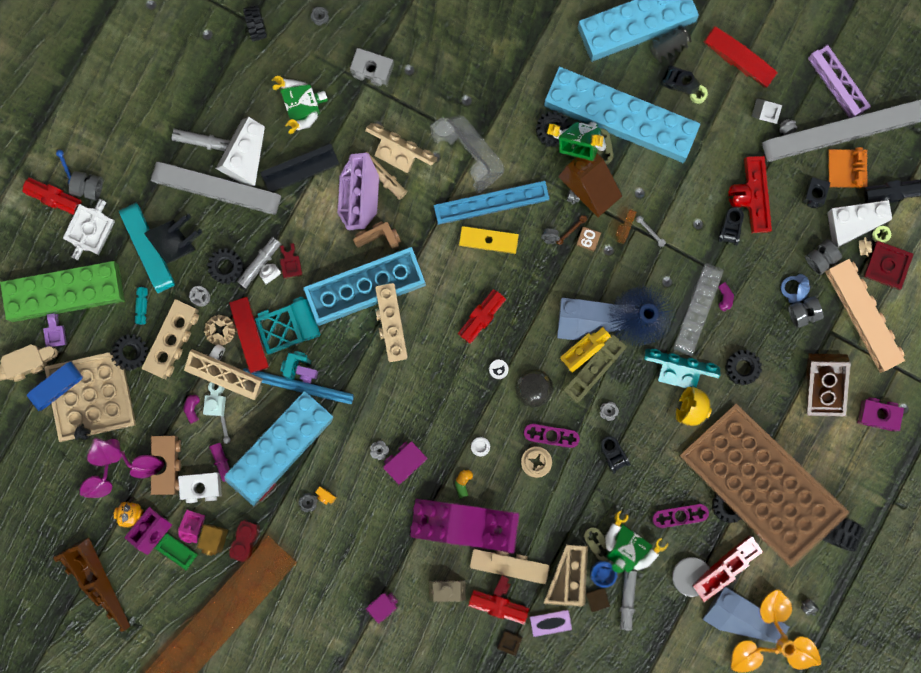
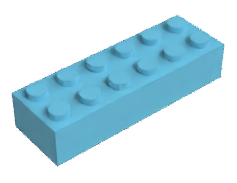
M633 0L579 21L578 30L592 62L694 23L699 14L693 0Z
M410 247L303 288L316 323L320 326L378 304L376 286L394 283L396 296H400L424 287L426 284L413 249Z
M304 391L225 475V481L254 506L332 422L333 416Z

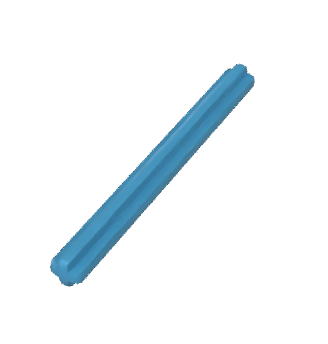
M243 369V371L250 373L249 369ZM260 371L252 373V375L262 378V383L301 393L305 391L310 395L346 404H352L354 395Z

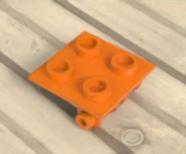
M862 147L855 148V150L829 149L830 187H867V150H863Z

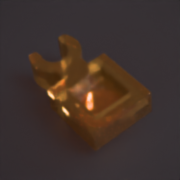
M629 209L623 226L619 225L616 236H618L617 242L622 244L626 242L637 213L636 211Z

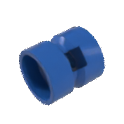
M599 561L591 567L590 577L596 585L607 588L615 583L617 573L612 569V564L606 561Z

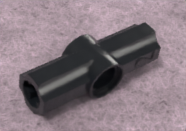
M921 179L905 182L896 180L884 183V185L864 188L866 204L888 200L889 203H893L906 198L921 197Z

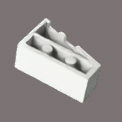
M250 117L243 119L216 169L243 185L255 186L265 127Z
M889 200L832 208L827 212L832 243L837 248L892 220Z

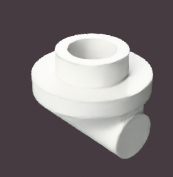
M266 264L261 268L259 275L265 284H268L279 276L281 272L275 264Z

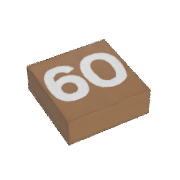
M583 227L577 246L594 252L601 233Z

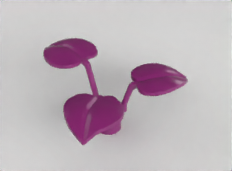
M95 438L87 458L89 463L93 465H105L104 475L102 478L98 476L87 478L81 484L79 493L87 498H100L108 495L112 490V483L106 481L108 466L111 463L118 462L121 457L126 465L131 468L130 475L136 478H148L151 475L157 474L163 468L165 462L154 456L141 455L136 457L131 464L126 458L125 452L121 451L118 440L110 439L105 442Z

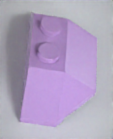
M368 153L351 154L348 163L340 175L338 215L347 230L365 229L377 214L379 175Z

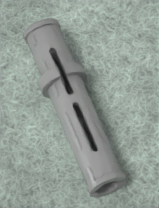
M175 128L173 130L174 134H172V141L207 147L208 150L213 148L226 151L230 140L215 138L214 135L206 136Z
M271 237L264 248L258 251L259 254L237 282L244 288H247L267 261L272 259L271 256L281 246V243L274 237Z
M624 571L622 608L620 607V629L632 631L637 572L631 571L629 573Z

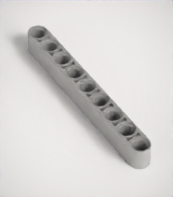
M921 100L764 141L762 146L766 160L770 162L921 122Z

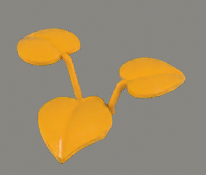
M780 590L770 592L760 606L762 620L766 623L774 622L781 635V638L776 643V648H757L754 642L747 640L738 643L732 653L731 669L733 671L743 673L757 669L763 662V656L760 651L775 652L776 654L782 653L787 657L788 663L795 669H806L821 665L818 649L809 638L801 636L792 642L780 628L778 621H786L792 613L790 600Z

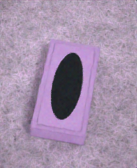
M568 610L530 617L533 637L572 630Z

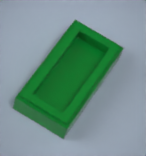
M166 532L155 547L156 550L185 570L189 569L198 556V553L168 532Z

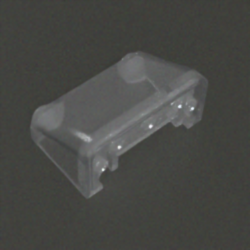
M462 115L440 118L430 126L431 136L436 143L447 141L451 145L458 139L475 159L476 163L471 168V176L475 181L473 188L478 194L501 177L504 172L503 162L467 118Z

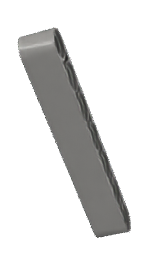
M156 162L151 181L161 185L274 215L277 213L281 195L161 162Z

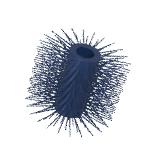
M643 288L630 289L628 291L635 290V292H626L623 298L625 297L628 300H618L620 302L618 306L621 310L612 315H621L619 316L621 319L618 318L614 321H626L616 327L622 326L624 328L622 336L628 335L627 339L631 334V341L634 337L635 342L639 338L638 343L640 342L642 345L653 343L654 340H657L653 339V337L659 338L660 334H657L658 332L662 333L661 331L666 333L663 330L665 324L662 322L671 317L663 318L662 316L664 315L661 314L672 310H659L667 305L661 306L664 304L663 300H659L658 297L652 298L649 295L648 288L646 291L647 296H649L648 298L646 297L645 289L643 295H641Z

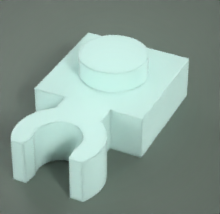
M210 382L208 389L211 394L210 396L205 395L203 415L224 416L226 397L221 396L225 388L219 386L215 390V384Z

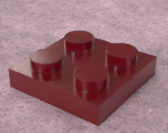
M876 241L864 278L901 290L914 254Z

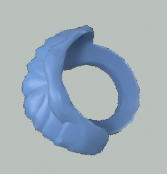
M801 273L797 276L787 277L781 284V291L789 299V303L800 302L808 296L810 291L809 280ZM796 280L800 283L797 294H789L785 291V285L788 281Z

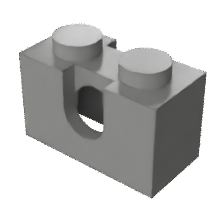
M357 48L350 71L353 77L359 80H364L365 77L371 79V83L375 85H387L394 62L393 59ZM375 66L376 70L370 73L367 71V68Z

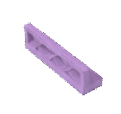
M828 45L810 55L809 61L849 118L856 117L871 107ZM824 52H826L830 57L829 64L822 56ZM832 68L840 71V79H838ZM843 84H847L851 87V95L845 89ZM853 99L860 100L864 107L859 109Z

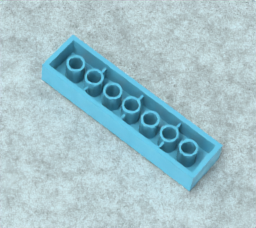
M562 67L558 68L544 103L546 108L561 112L586 124L595 122L600 129H605L610 134L682 163L685 162L700 127L698 122Z

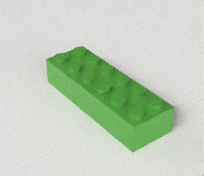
M114 261L0 282L6 320L11 322L125 301L119 264Z

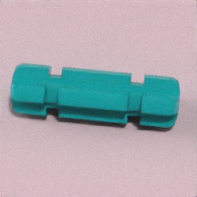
M138 287L136 291L138 298H136L135 313L137 316H135V323L143 325L146 323V296L148 295V289Z

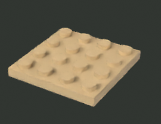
M110 352L72 361L82 374L83 379L52 403L59 442L75 439L74 432L77 426L82 423L85 428L91 431V434H86L87 436L136 426L125 369L121 370L120 366L116 367L114 365L116 362H112L111 358H113V355H110ZM68 362L44 367L46 378Z

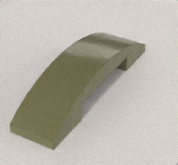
M612 335L563 391L576 403H579L627 346Z

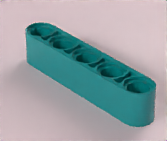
M134 203L119 210V214L156 292L160 293L175 286L165 261L144 234L150 228L138 204Z

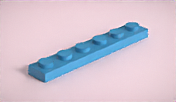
M542 181L434 205L439 225L549 201L546 182Z

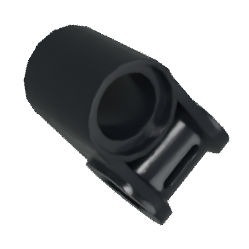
M668 66L665 80L661 82V85L667 89L687 94L696 93L700 87L699 81L692 72L675 66Z
M733 207L725 213L718 242L727 241L734 243L735 246L738 245L744 213L740 208ZM731 212L738 215V221L734 222L730 219L729 215Z
M606 436L601 439L600 449L613 474L620 468L631 465L616 438ZM608 439L614 443L613 449L609 451L604 447V443Z

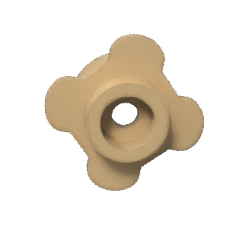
M864 237V240H859L861 256L866 255L869 257V253L872 252L871 241H867L866 237Z

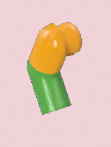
M462 470L455 480L459 498L468 496L465 485L473 478L471 470Z

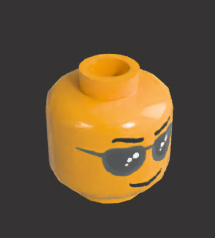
M122 502L119 508H115L114 519H117V524L120 527L132 528L144 514V509H141V506L137 503Z

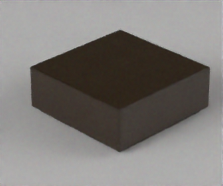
M605 588L586 593L591 612L610 607Z
M504 630L497 649L516 656L523 637Z

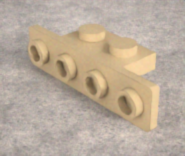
M371 123L366 127V132L381 139L374 156L406 173L410 171L415 158L431 166L437 160V157L431 151L417 147V144L412 141H405L400 138L399 134L388 132L380 124Z
M391 283L376 286L379 309L375 310L377 321L381 320L382 328H379L380 338L385 339L388 361L407 359V352L395 285Z
M477 549L473 550L470 568L546 584L549 565L528 561L527 556L516 554V558L510 557L508 552L497 550V554Z

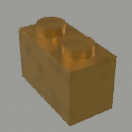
M210 524L204 525L197 548L202 549L201 553L211 556L222 552L228 529Z

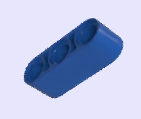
M72 361L68 362L27 394V397L36 409L41 411L80 382L83 376Z

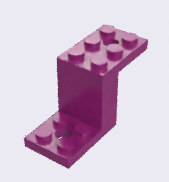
M416 499L410 537L514 553L519 513Z

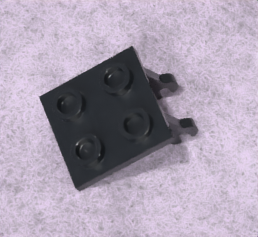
M190 214L184 215L177 222L172 220L144 233L166 264L196 250L191 243L203 231L201 229L195 230L190 236L185 238L179 230L191 219Z

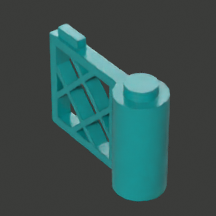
M304 297L296 298L293 300V304L270 313L269 310L258 313V318H255L268 355L321 335L308 299H304ZM288 311L290 320L286 325L278 320L282 313ZM266 319L274 321L270 332L263 328L261 321ZM277 323L286 327L282 337L273 333ZM288 330L295 331L298 339L293 341L286 340L285 336ZM271 335L280 339L278 346L272 349L268 343Z

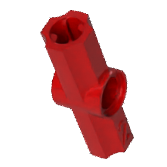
M28 178L23 185L22 192L26 195L40 200L45 205L55 209L59 208L72 215L75 214L79 204L81 205L82 202L78 198L68 195L52 185H45L31 178Z
M493 289L483 303L475 308L469 316L470 319L458 332V335L471 344L481 330L489 325L495 317L494 314L506 301V298Z
M473 590L468 605L472 608L488 612L487 614L494 617L506 618L521 624L525 623L529 608L526 606L512 603L503 597L491 596Z

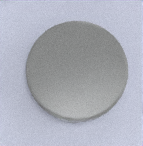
M689 557L682 559L674 566L672 573L673 584L683 595L689 597L699 596L692 585L710 568L703 560Z

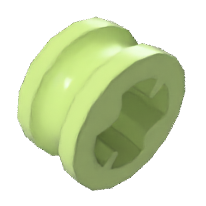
M700 85L699 90L703 97L701 96L698 99L696 94H690L691 101L696 104L703 103L708 95L707 89Z
M879 226L873 231L872 238L875 242L886 243L891 238V231L886 226ZM880 230H882V233H886V236L883 237L884 240L881 239L882 237L878 238L877 236Z

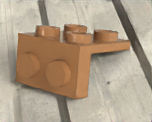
M383 221L373 225V229L368 232L363 230L355 235L356 238L353 239L357 248L385 235L393 251L400 248L398 243L401 242L395 228L391 230L388 222L383 223Z

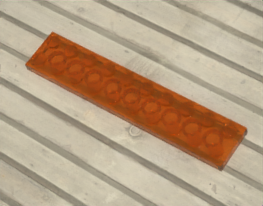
M267 537L145 673H198L298 562L272 538Z

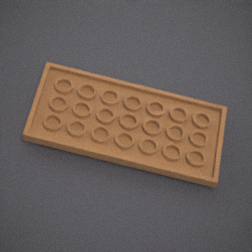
M737 404L680 455L791 568L849 514L825 488Z

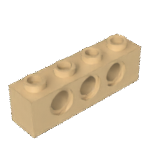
M176 299L174 300L142 366L143 370L165 380L167 376L170 377L174 371L173 364L176 359L180 358L183 351L181 347L190 338L192 324L195 325L199 319V311ZM184 318V326L177 328V320ZM176 336V343L169 345V337ZM162 353H167L168 360L164 363H161L160 355Z

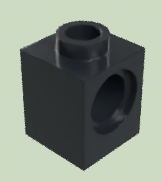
M812 177L808 181L802 202L806 203L810 208H821L825 204L830 182ZM812 190L818 191L820 198H814Z

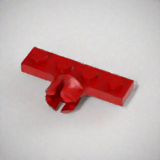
M765 156L744 158L746 184H734L729 188L728 196H734L733 199H729V203L733 207H747L749 209L751 233H769L772 231Z

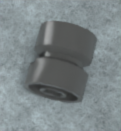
M74 171L69 183V194L79 197L84 195L85 198L96 201L102 191L103 178L92 174L87 176V173Z
M828 239L818 245V250L813 249L805 256L809 266L819 275L826 272L830 268L829 265H834L842 259L838 248Z
M815 296L803 300V303L797 302L788 306L791 320L797 329L808 325L809 321L814 323L824 318L821 305Z

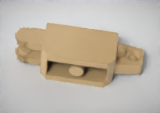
M29 345L2 356L0 361V381L9 379L17 382L25 379V375L29 373L37 374L42 372L43 368L48 366L47 362L58 356V351L50 346L41 349L37 346Z

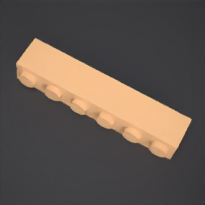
M848 259L830 268L825 273L879 372L882 373L904 362L903 357L905 355L901 347H897L893 332L886 327V319L881 312H878L874 297L868 294L866 290L867 284L863 279H860L856 264Z

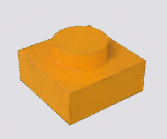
M321 486L315 492L319 495L317 499L326 505L328 502L333 504L337 499L336 496Z

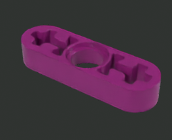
M530 424L524 430V436L528 441L574 448L580 440L579 435L575 431ZM534 427L536 432H541V428L545 429L543 440H539L540 436L538 435L530 438L527 430H531ZM550 430L557 433V439L553 442L548 441L546 438V433ZM560 432H564V437H569L570 434H573L576 442H572L569 445L567 440H562V444L558 443Z
M702 504L660 510L653 514L652 522L658 528L702 522L708 518L709 511ZM698 507H700V510H704L705 513L702 514V518L699 519V516L695 515L691 516L693 520L689 521L690 514L687 509L691 508L690 512H696ZM679 510L684 511L686 514V518L682 522L675 519V514ZM668 512H672L671 519L674 522L673 524H670V520H665L663 525L656 521V518H659V514L667 517L670 516Z

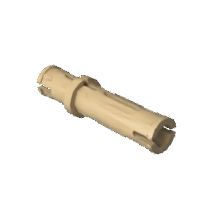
M370 155L379 175V180L384 184L383 187L389 189L399 200L406 195L407 190L396 181L397 178L395 176H391Z

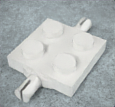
M99 199L95 209L86 208L79 204L63 237L64 240L71 242L76 247L71 256L72 258L79 261L83 250L97 255L100 254L115 223L113 219L106 217L102 213L107 202Z

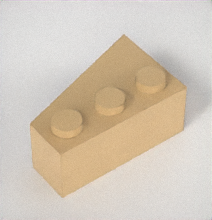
M566 545L551 587L545 598V604L585 605L588 546Z

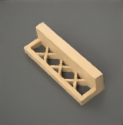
M193 349L189 353L184 371L252 400H255L261 393L263 387L261 386L262 378Z

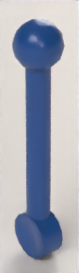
M57 150L56 155L60 157L62 165L68 176L69 184L71 174L64 160V153L62 150Z

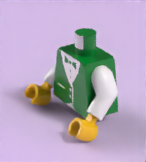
M280 76L274 77L271 81H276L278 85H274L272 88L274 90L280 87L283 88L280 90L290 118L285 126L292 127L289 133L293 134L296 130L309 128L320 114L317 104L328 101L325 90L313 93L311 85H307L305 82L283 79Z
M577 122L563 131L560 130V126L549 123L547 134H551L559 140V153L593 161L598 150L604 151L606 149L604 136L601 135V129L595 122H590L589 124Z
M621 511L615 514L616 522L612 523L605 536L606 548L608 550L607 558L613 562L612 569L616 573H622L623 570L630 573L633 569L640 570L650 566L659 556L658 553L668 547V543L664 548L659 547L658 543L662 540L660 538L655 543V548L652 549L653 545L624 525L620 527L621 523L628 520V514L624 516L623 520H620L619 514Z

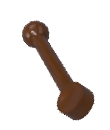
M581 216L579 221L556 243L558 245L563 244V240L578 226L586 223L587 217Z

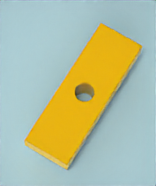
M462 226L459 246L516 254L519 234ZM487 238H491L492 242L486 243L485 240Z

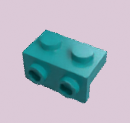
M294 351V354L288 353L287 360L282 362L281 372H283L285 378L294 380L299 362L310 365L311 360L302 352Z

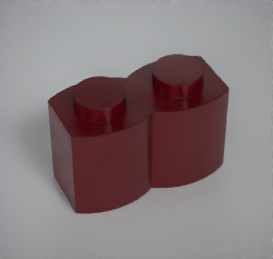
M243 520L239 524L236 532L237 539L230 548V558L241 562H246L253 552V542L259 535V524Z

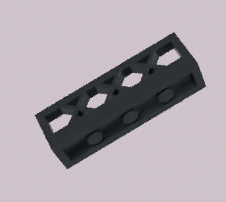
M330 143L260 173L268 191L276 192L340 166Z

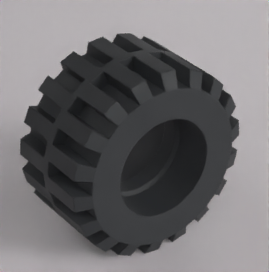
M845 517L821 540L847 551H856L865 529L859 523Z

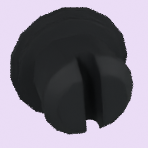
M82 423L77 426L74 437L76 440L79 438L88 440L89 436L86 434H91V431L85 428Z

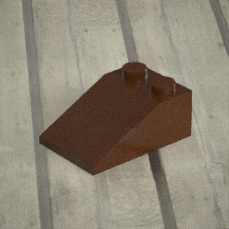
M598 153L593 161L577 157L559 175V178L598 218L622 197L604 159Z
M808 353L807 416H846L851 365L847 354Z

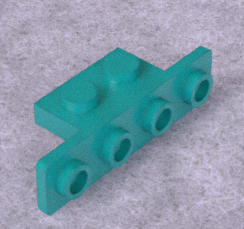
M658 349L645 350V360L662 364L658 377L659 382L683 388H696L700 374L715 378L720 377V367L714 363H702L694 358L686 359L674 353H662Z

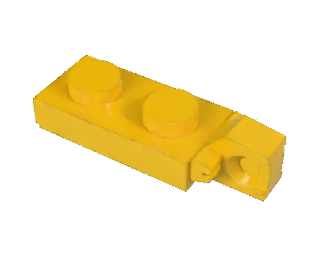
M603 327L596 333H588L564 353L560 359L573 373L598 352L611 336Z

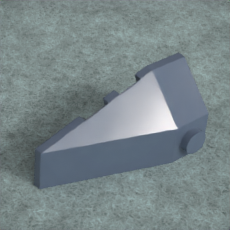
M561 298L557 339L579 340L588 333H596L602 327L607 332L618 331L617 329H620L622 326H616L624 322L614 321L618 318L621 319L619 317L621 315H612L621 309L618 308V305L614 306L608 303Z
M726 587L717 593L702 619L715 628L730 633L777 643L778 639L781 638L774 622L766 623L762 620L760 608ZM778 621L780 628L786 634L789 626Z

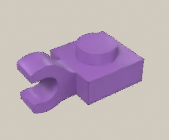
M47 314L49 328H43L46 348L49 346L67 345L64 326H58V314Z
M298 366L296 374L300 375V379L303 382L311 384L312 378L317 379L318 371Z

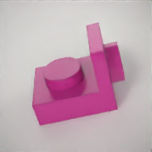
M186 510L178 529L179 538L186 543H197L205 515Z

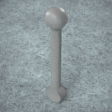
M637 216L636 221L641 223L658 241V246H665L666 241L660 239L643 221L642 216Z
M220 416L224 432L223 442L228 444L231 439L228 437L225 418Z

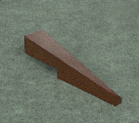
M89 538L75 543L53 557L56 562L60 561L67 568L65 572L68 575L72 574L79 583L78 586L97 606L101 605L108 612L106 616L109 619L113 618L118 623L121 632L130 627Z

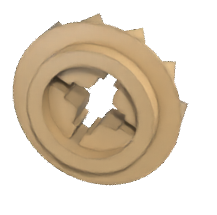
M217 315L211 317L206 323L204 332L209 342L222 346L228 344L233 339L235 325L227 316ZM215 324L220 327L226 326L222 330L224 337L219 333L214 334L217 330Z
M532 447L523 454L521 465L527 475L539 478L545 476L550 471L552 458L544 448ZM540 454V462L545 465H538L533 470V463L528 459H536Z

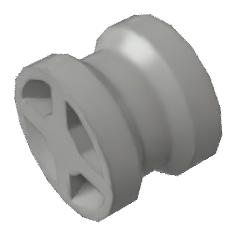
M202 286L194 287L189 293L191 302L199 307L206 306L211 298L208 290Z

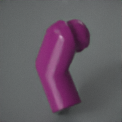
M724 282L718 286L723 295L722 302L719 303V308L722 311L730 310L734 301V294L727 283Z
M196 394L189 395L186 398L183 408L190 424L199 420L194 411L195 405L200 402V398Z

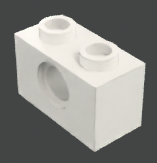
M219 473L178 476L180 500H186V503L198 502L197 498H205V501H215L218 496H222ZM199 483H203L205 486V490L201 494L196 491V486Z

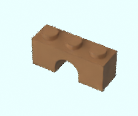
M152 436L151 456L163 457L166 460L167 467L164 473L151 475V495H178V471H181V460H178V452H181V440H178L177 436Z

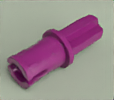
M217 443L209 448L215 461L214 466H217L221 480L226 482L225 475L230 471L227 462L229 459H226L221 443Z

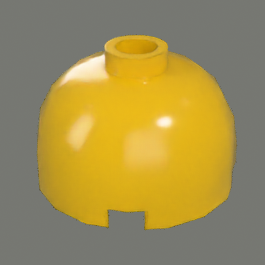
M687 387L679 399L683 403L680 410L676 408V420L689 426L699 425L711 415L710 400L704 391L695 387Z

